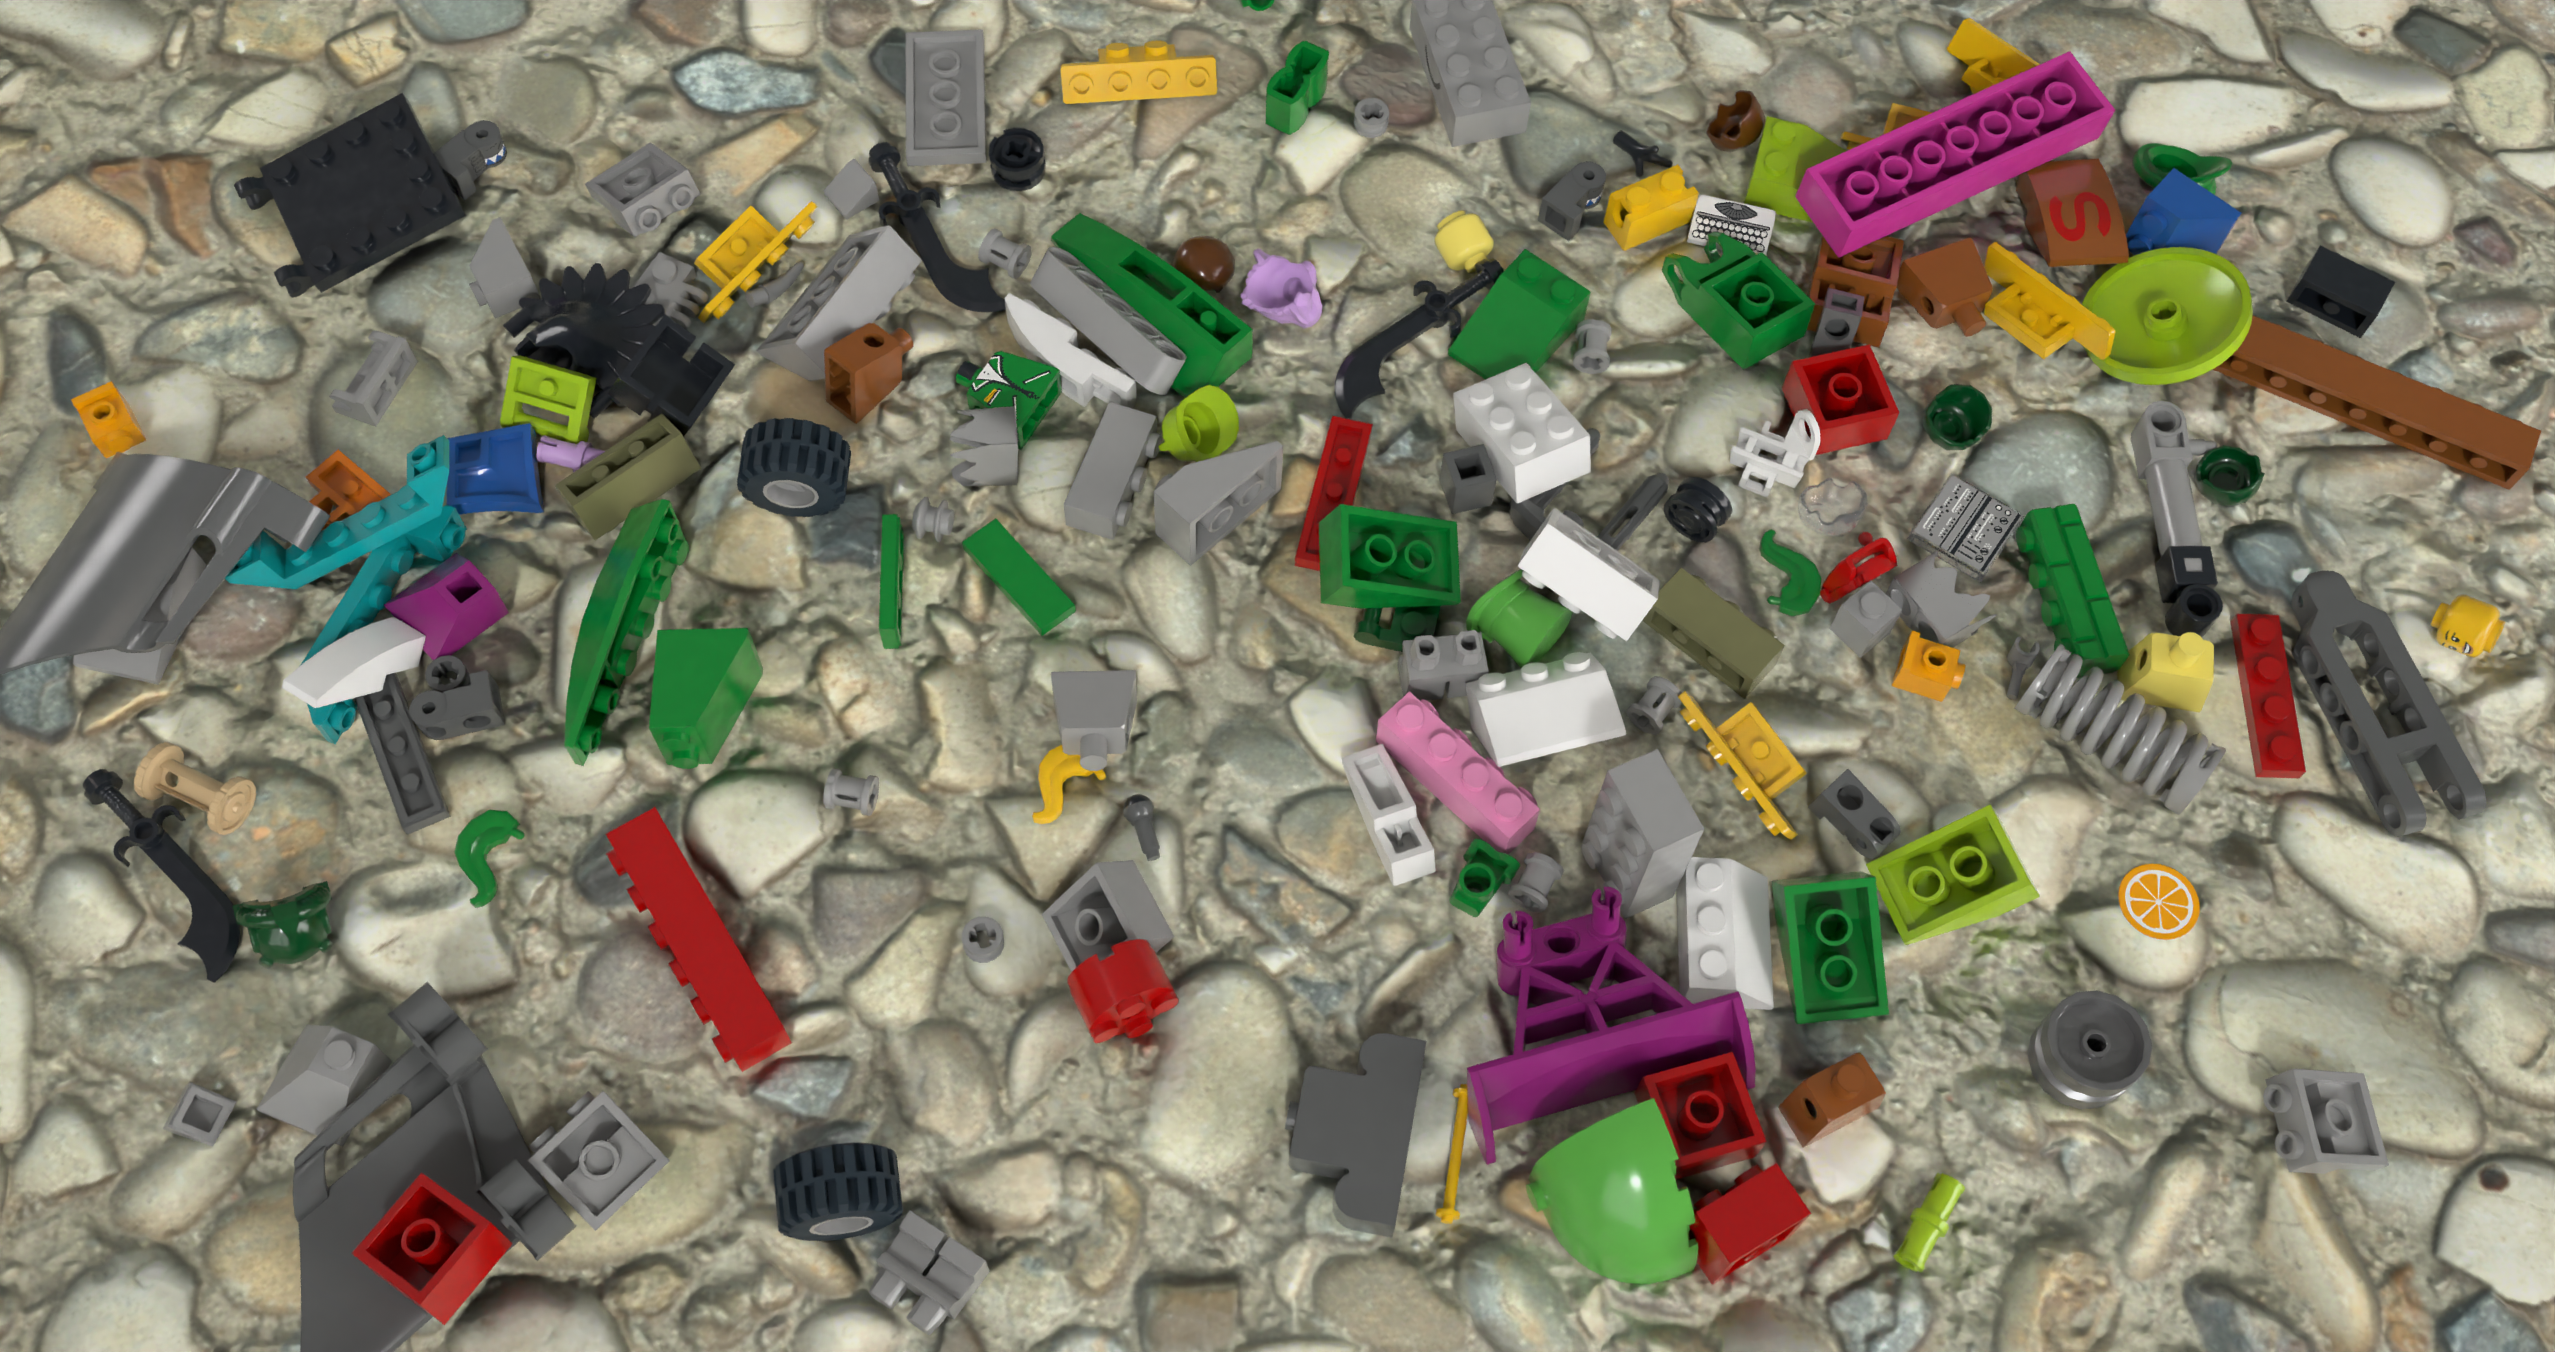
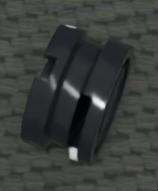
M1010 128L1003 130V135L999 138H993L989 145V159L991 162V173L997 184L1010 191H1025L1032 189L1041 182L1045 176L1046 163L1044 146L1040 137L1025 128Z
M1700 477L1684 479L1678 486L1676 493L1670 496L1663 508L1665 517L1680 534L1688 539L1704 543L1711 541L1718 533L1717 526L1725 524L1733 511L1731 502L1725 493L1713 483Z

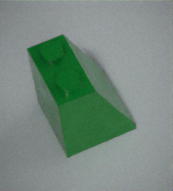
M748 628L657 630L649 729L667 765H673L681 769L696 768L699 764H712L763 675V666Z

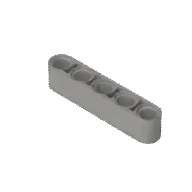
M1049 247L1030 282L1032 288L1141 386L1153 393L1166 395L1187 358L1186 355L1075 256L1058 247Z

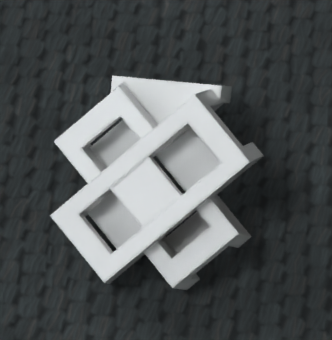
M1803 409L1796 413L1786 438L1769 432L1772 422L1767 420L1760 434L1741 427L1739 440L1736 447H1732L1730 455L1731 464L1745 469L1739 482V487L1767 498L1774 481L1795 488L1802 479L1804 466L1808 461L1814 459L1821 440L1818 423L1808 409ZM1804 421L1807 422L1810 428L1811 439L1807 435ZM1761 449L1778 455L1777 459L1760 454ZM1753 475L1767 481L1766 485L1750 480L1749 476Z

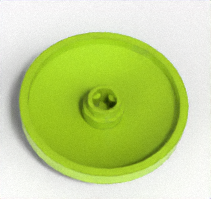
M2187 247L2155 249L2130 257L2128 263H2118L2105 272L2092 285L2082 303L2085 308L2096 316L2105 319L2115 329L2110 356L2101 360L2085 348L2090 359L2101 370L2115 378L2143 385L2178 383L2193 379L2216 368L2232 356L2243 343L2249 332L2253 317L2250 288L2239 269L2230 261L2217 254Z

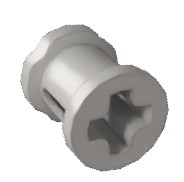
M992 229L985 236L980 246L978 258L979 261L985 264L992 262L1007 270L1008 276L1017 279L1030 261L1032 254L1031 246L1025 243L1018 245L1004 238L1001 231Z
M1594 319L1578 323L1575 337L1579 341L1578 351L1573 356V365L1577 370L1587 374H1597L1607 370L1610 366V356L1606 351L1607 342L1612 334V328L1608 323Z
M1654 676L1649 680L1647 684L1648 690L1640 701L1631 704L1626 713L1630 721L1637 728L1645 733L1657 735L1663 729L1662 722L1672 708H1678L1682 704L1678 698L1682 692L1669 680ZM1656 702L1658 706L1654 709L1653 705Z
M833 768L828 775L824 788L823 803L825 808L834 809L836 806L861 810L862 815H872L878 799L879 778L873 775L868 776L867 779L842 775L841 770Z
M1538 852L1528 853L1524 860L1526 868L1518 884L1511 886L1508 895L1519 906L1541 913L1548 906L1546 897L1554 881L1561 879L1564 869L1553 858Z

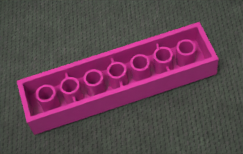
M2069 51L1808 168L1795 197L1839 258L2098 139L2116 110Z

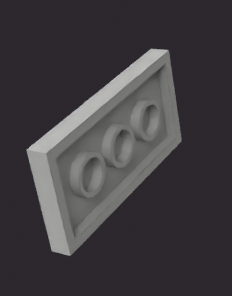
M983 30L906 33V159L908 166L987 163Z

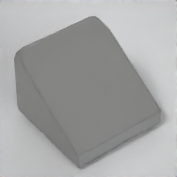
M855 159L848 162L824 189V195L846 220L879 201L874 180Z
M190 1082L182 1091L163 1129L206 1145L214 1146L237 1101Z

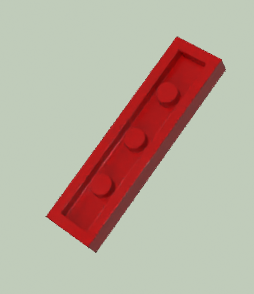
M1332 416L1295 556V566L1320 571L1319 522L1340 504L1354 506L1373 424Z
M2236 614L2230 621L2255 777L2299 779L2306 772L2279 615Z

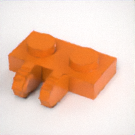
M339 449L306 476L310 485L319 492L309 502L330 515L322 530L326 529L333 522L342 521L361 511L368 504L378 502L391 495ZM334 505L336 509L331 512V509Z

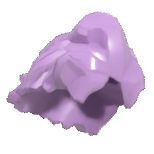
M1261 249L1254 250L1253 254L1257 264L1253 265V269L1247 274L1246 287L1240 295L1243 299L1241 304L1278 323H1294L1304 329L1316 324L1322 314V303L1316 288L1317 274L1315 266L1310 261L1297 264L1289 262L1282 256L1268 255Z

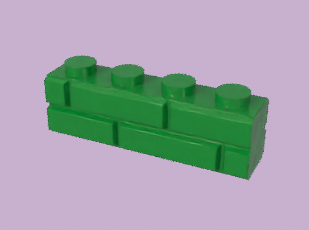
M2067 504L2056 506L2052 509L2051 507L2032 509L2026 514L2016 531V542L2019 550L2027 553L2030 562L2028 570L2029 581L2033 589H2039L2043 600L2041 605L2042 620L2047 627H2052L2056 638L2054 651L2061 643L2067 651L2071 652V655L2078 654L2081 656L2083 664L2077 678H2081L2093 667L2102 669L2104 674L2116 672L2130 654L2077 505Z

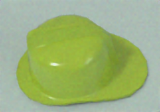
M1207 385L1197 389L1180 401L1164 417L1162 421L1164 441L1158 446L1159 450L1170 451L1175 458L1185 462H1199L1217 457L1227 450L1237 438L1239 416L1234 402L1219 387Z

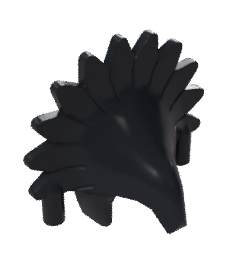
M595 263L591 267L584 280L572 266L565 268L561 286L546 278L540 279L539 288L542 299L527 297L519 299V305L522 310L503 325L510 335L515 338L535 321L538 326L527 333L525 338L516 346L514 351L517 355L596 378L595 385L597 384L602 390L592 399L590 416L593 419L613 402L619 407L625 406L609 395L608 392L655 328L653 324L665 314V309L661 304H645L651 293V288L648 284H641L629 289L630 274L626 269L618 271L607 280L604 268L600 263Z

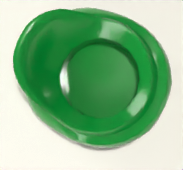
M2149 143L2141 146L2132 157V165L2135 172L2152 188H2155L2175 168L2214 195L2216 194L2215 178L2225 174L2232 167V161L2227 157L2199 156L2180 147L2159 143Z

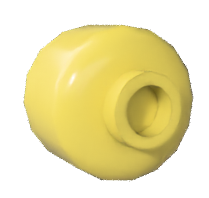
M1461 210L1447 216L1437 225L1439 231L1435 235L1434 242L1450 269L1455 271L1466 269L1468 273H1473L1476 271L1475 266L1483 259L1488 260L1487 255L1493 249L1494 241L1478 215L1473 213L1466 214L1465 211Z

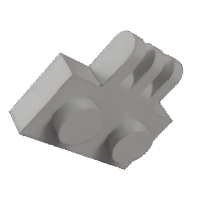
M661 252L656 255L634 285L636 287L641 284H648L651 288V293L645 304H661L665 309V315L685 329L691 324L688 316L695 318L700 311L696 304L703 306L709 299L704 291L691 285L697 276L693 266ZM661 318L657 322H655L653 326H656L658 322L661 320Z

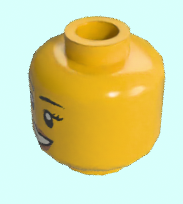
M2462 594L2458 595L2450 605L2444 602L2439 605L2432 619L2431 626L2438 628L2436 640L2441 646L2474 658L2482 654L2483 651L2491 653L2502 633L2505 621L2499 620L2500 612L2497 607Z

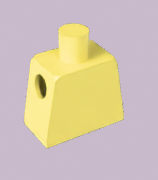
M2187 632L2181 636L2150 633L2129 650V657L2120 669L2117 670V680L2124 685L2121 700L2125 701L2130 695L2139 693L2144 697L2145 704L2200 712L2202 710L2214 678L2213 643L2203 640L2201 636L2193 632Z

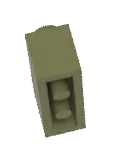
M660 414L554 486L577 521L594 540H597L625 521L631 509L653 502L676 485L684 482L689 476L700 470L701 466L681 432L663 414Z
M1680 568L1659 590L1658 600L1643 619L1644 623L1744 699L1774 668L1785 646L1770 629L1758 626L1744 615L1738 605L1731 601H1725L1713 592L1702 578L1689 574L1683 568Z

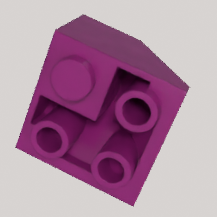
M457 553L384 604L393 617L426 636L423 651L432 661L441 656H451L509 613L494 586L470 560Z

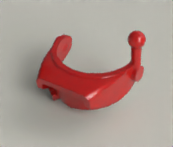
M1862 532L1858 536V541L1864 547L1842 559L1830 572L1822 585V590H1820L1822 599L1829 604L1898 566L1894 549L1889 540L1882 537L1873 541L1872 534ZM1871 555L1875 556L1873 558H1870L1866 562L1862 563L1857 568L1855 567V565L1862 561L1864 558L1869 557Z

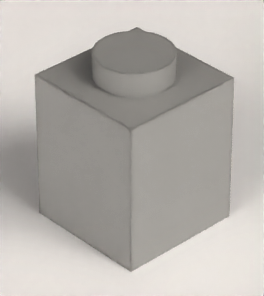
M1870 581L1840 606L1830 630L1861 658L1891 633L1902 609L1873 581Z

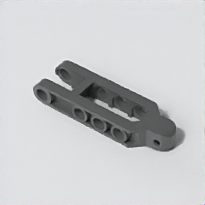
M2318 571L2308 574L2294 591L2291 600L2294 614L2301 629L2292 655L2386 830L2395 837H2401L2421 831L2426 826L2427 817L2424 805L2402 766L2417 761L2433 792L2438 791L2447 809L2458 820L2482 813L2486 807V795L2483 786L2387 613L2357 600L2345 578L2335 571ZM2335 629L2338 633L2349 637L2351 641H2356L2370 667L2367 670L2370 677H2375L2390 703L2388 710L2391 715L2396 714L2406 734L2387 738L2332 637Z

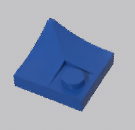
M531 423L447 438L449 439V475L446 505L455 507L459 515L493 511L544 513L536 457V432Z

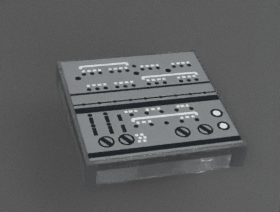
M1951 473L1911 530L1907 539L1931 554L1938 551L1936 557L1982 583L2022 523L2025 515Z

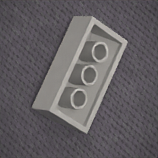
M890 225L849 235L756 351L764 358L808 381L825 379L824 350L864 325L882 318L891 309L892 302L890 300L894 295L913 281L915 278L913 271L922 259Z

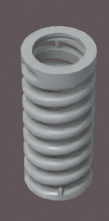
M2060 643L2014 709L2036 719L2043 710L2040 705L2052 693L2040 717V725L2042 727L2052 728L2073 706L2060 731V737L2065 742L2074 740L2095 717L2081 743L2080 750L2085 755H2091L2096 752L2116 730L2101 759V764L2105 768H2113L2139 740L2122 771V778L2127 782L2134 781L2161 752L2143 784L2142 790L2147 795H2154L2183 764L2171 789L2168 790L2166 788L2159 798L2164 802L2165 807L2178 815L2181 814L2215 770L2226 749L2212 743L2206 751L2208 739L2202 733L2191 736L2183 743L2187 733V726L2181 720L2171 722L2161 731L2166 719V712L2161 707L2156 706L2150 709L2139 719L2145 705V699L2139 693L2130 695L2116 709L2124 692V685L2119 680L2108 683L2094 698L2104 677L2102 669L2098 667L2089 669L2073 685L2082 667L2083 660L2078 654L2071 655V652L2067 651L2064 645Z

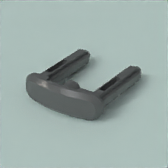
M1594 428L1586 430L1590 434V457L1598 449L1601 438L1599 431ZM1657 473L1647 477L1597 537L1618 551L1665 496L1669 485L1668 476L1664 473ZM1568 482L1520 503H1516L1513 499L1510 501L1511 519L1515 526L1529 540L1532 539L1546 519L1544 517V509L1563 490ZM1569 510L1563 512L1564 515L1584 527L1582 519L1576 513ZM1627 518H1630L1629 522L1617 536L1611 537Z

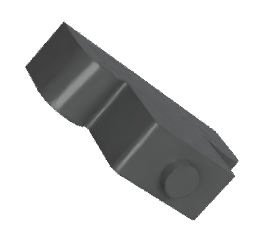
M1377 1033L1370 1036L1360 1049L1357 1074L1309 1066L1305 1070L1299 1103L1293 1101L1289 1103L1285 1130L1294 1131L1290 1148L1289 1166L1294 1171L1340 1179L1334 1190L1333 1213L1336 1220L1343 1227L1355 1231L1393 1237L1426 1047L1425 1040L1388 1033Z

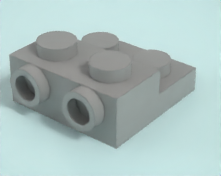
M651 142L585 184L591 197L607 208L615 222L634 237L641 233L655 230L660 225L662 219L673 212L689 208L694 198L700 195L689 170Z
M2290 1069L2266 1079L2267 1087L2263 1095L2264 1104L2269 1111L2274 1112L2279 1131L2275 1140V1148L2279 1156L2286 1159L2289 1172L2326 1174L2337 1169L2377 1170L2389 1166L2364 1073Z
M589 1091L566 1111L573 1118L558 1132L550 1126L529 1145L535 1154L528 1159L533 1167L595 1231L670 1161L604 1091L596 1098Z

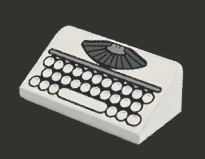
M1701 194L1696 202L1687 242L1705 246L1708 241V234L1716 231L1746 244L1756 254L1763 252L1766 255L1776 211ZM1716 243V248L1722 250L1720 245Z

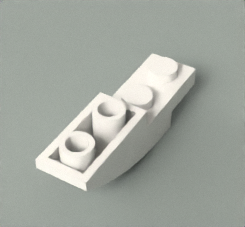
M1008 293L1004 298L1007 322L1015 340L1029 360L1060 370L1062 393L1083 407L1095 396L1106 403L1110 401L1132 409L1137 404L1136 381L1121 368H1112L1103 363L1094 353L1087 349H1078L1077 331L1066 320L1061 318L1055 319L1041 311L1032 301L1027 299L1021 300Z

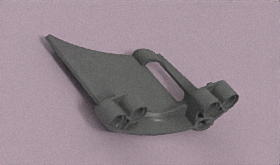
M117 452L93 486L97 491L1 628L0 675L33 664L83 653L110 649L126 653H146L159 650L166 644H174L264 529L285 543L289 541L304 552H307L330 518V515L276 482L248 469L238 467L228 469L170 456L151 454L127 455ZM199 535L207 536L211 539L216 553L171 619L163 622L143 620Z
M428 982L388 1014L412 1040L413 1045L294 1159L293 1205L295 1217L299 1223L301 1273L300 1352H394L432 1318L430 1314L376 1275L351 1254L421 1172L490 1221L513 1244L505 1253L521 1241L534 1256V1259L538 1261L577 1227L551 1197L541 1174L528 1161L532 1155L482 1056L488 1049ZM402 1094L409 1098L412 1111L408 1121L328 1188L325 1176L327 1150L393 1095Z

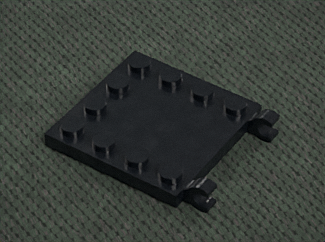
M403 93L260 167L263 177H246L234 184L239 197L246 199L251 210L263 207L274 198L304 263L302 265H285L274 272L279 285L286 287L291 298L302 295L312 286H315L322 293L466 216L410 102Z

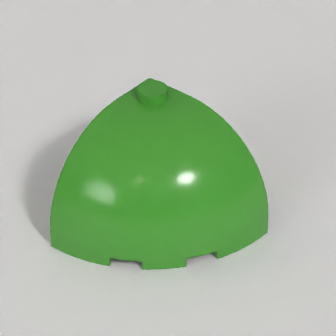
M1654 1098L1624 1109L1577 1132L1553 1147L1535 1163L1528 1178L1530 1183L1526 1184V1191L1536 1212L1543 1211L1552 1232L1560 1244L1573 1258L1589 1270L1615 1281L1632 1284H1652L1681 1276L1693 1271L1696 1266L1698 1243L1695 1238L1691 1240L1688 1238L1689 1225L1696 1223L1688 1188L1685 1186L1678 1189L1674 1177L1676 1175L1675 1160L1679 1158Z

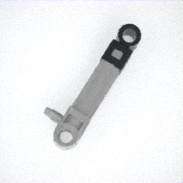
M2153 402L2146 408L2131 433V443L2138 478L2146 479L2161 556L2155 565L2161 600L2163 603H2173L2165 615V624L2172 635L2181 636L2184 633L2193 632L2203 637L2223 611V602L2219 594L2214 590L2218 581L2211 546L2202 545L2187 467L2193 460L2192 456H2203L2207 451L2217 448V444L2214 441H2205L2204 439H2189L2183 411L2170 402Z

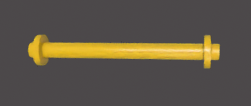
M1460 1084V1088L1453 1089V1096L1458 1098L1443 1208L1436 1209L1435 1214L1445 1224H1452L1453 1220H1458L1460 1217V1212L1454 1209L1468 1116L1467 1084Z

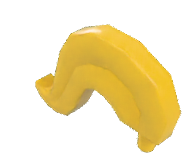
M1062 745L1050 750L1039 764L1038 781L1044 809L1040 812H1033L1034 823H1051L1062 814L1064 805L1063 783L1066 779L1072 776L1087 777L1095 773L1099 780H1104L1106 774L1103 769L1089 771L1082 768L1080 765V755L1065 754Z

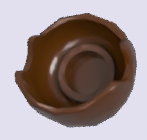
M1739 90L1735 93L1736 101L1734 104L1718 105L1717 116L1709 123L1706 134L1714 147L1720 151H1739L1753 144L1760 137L1766 119L1762 107L1752 91Z
M1195 236L1187 239L1180 245L1171 266L1195 282L1204 291L1214 290L1216 293H1219L1234 275L1235 259L1228 246L1219 238Z

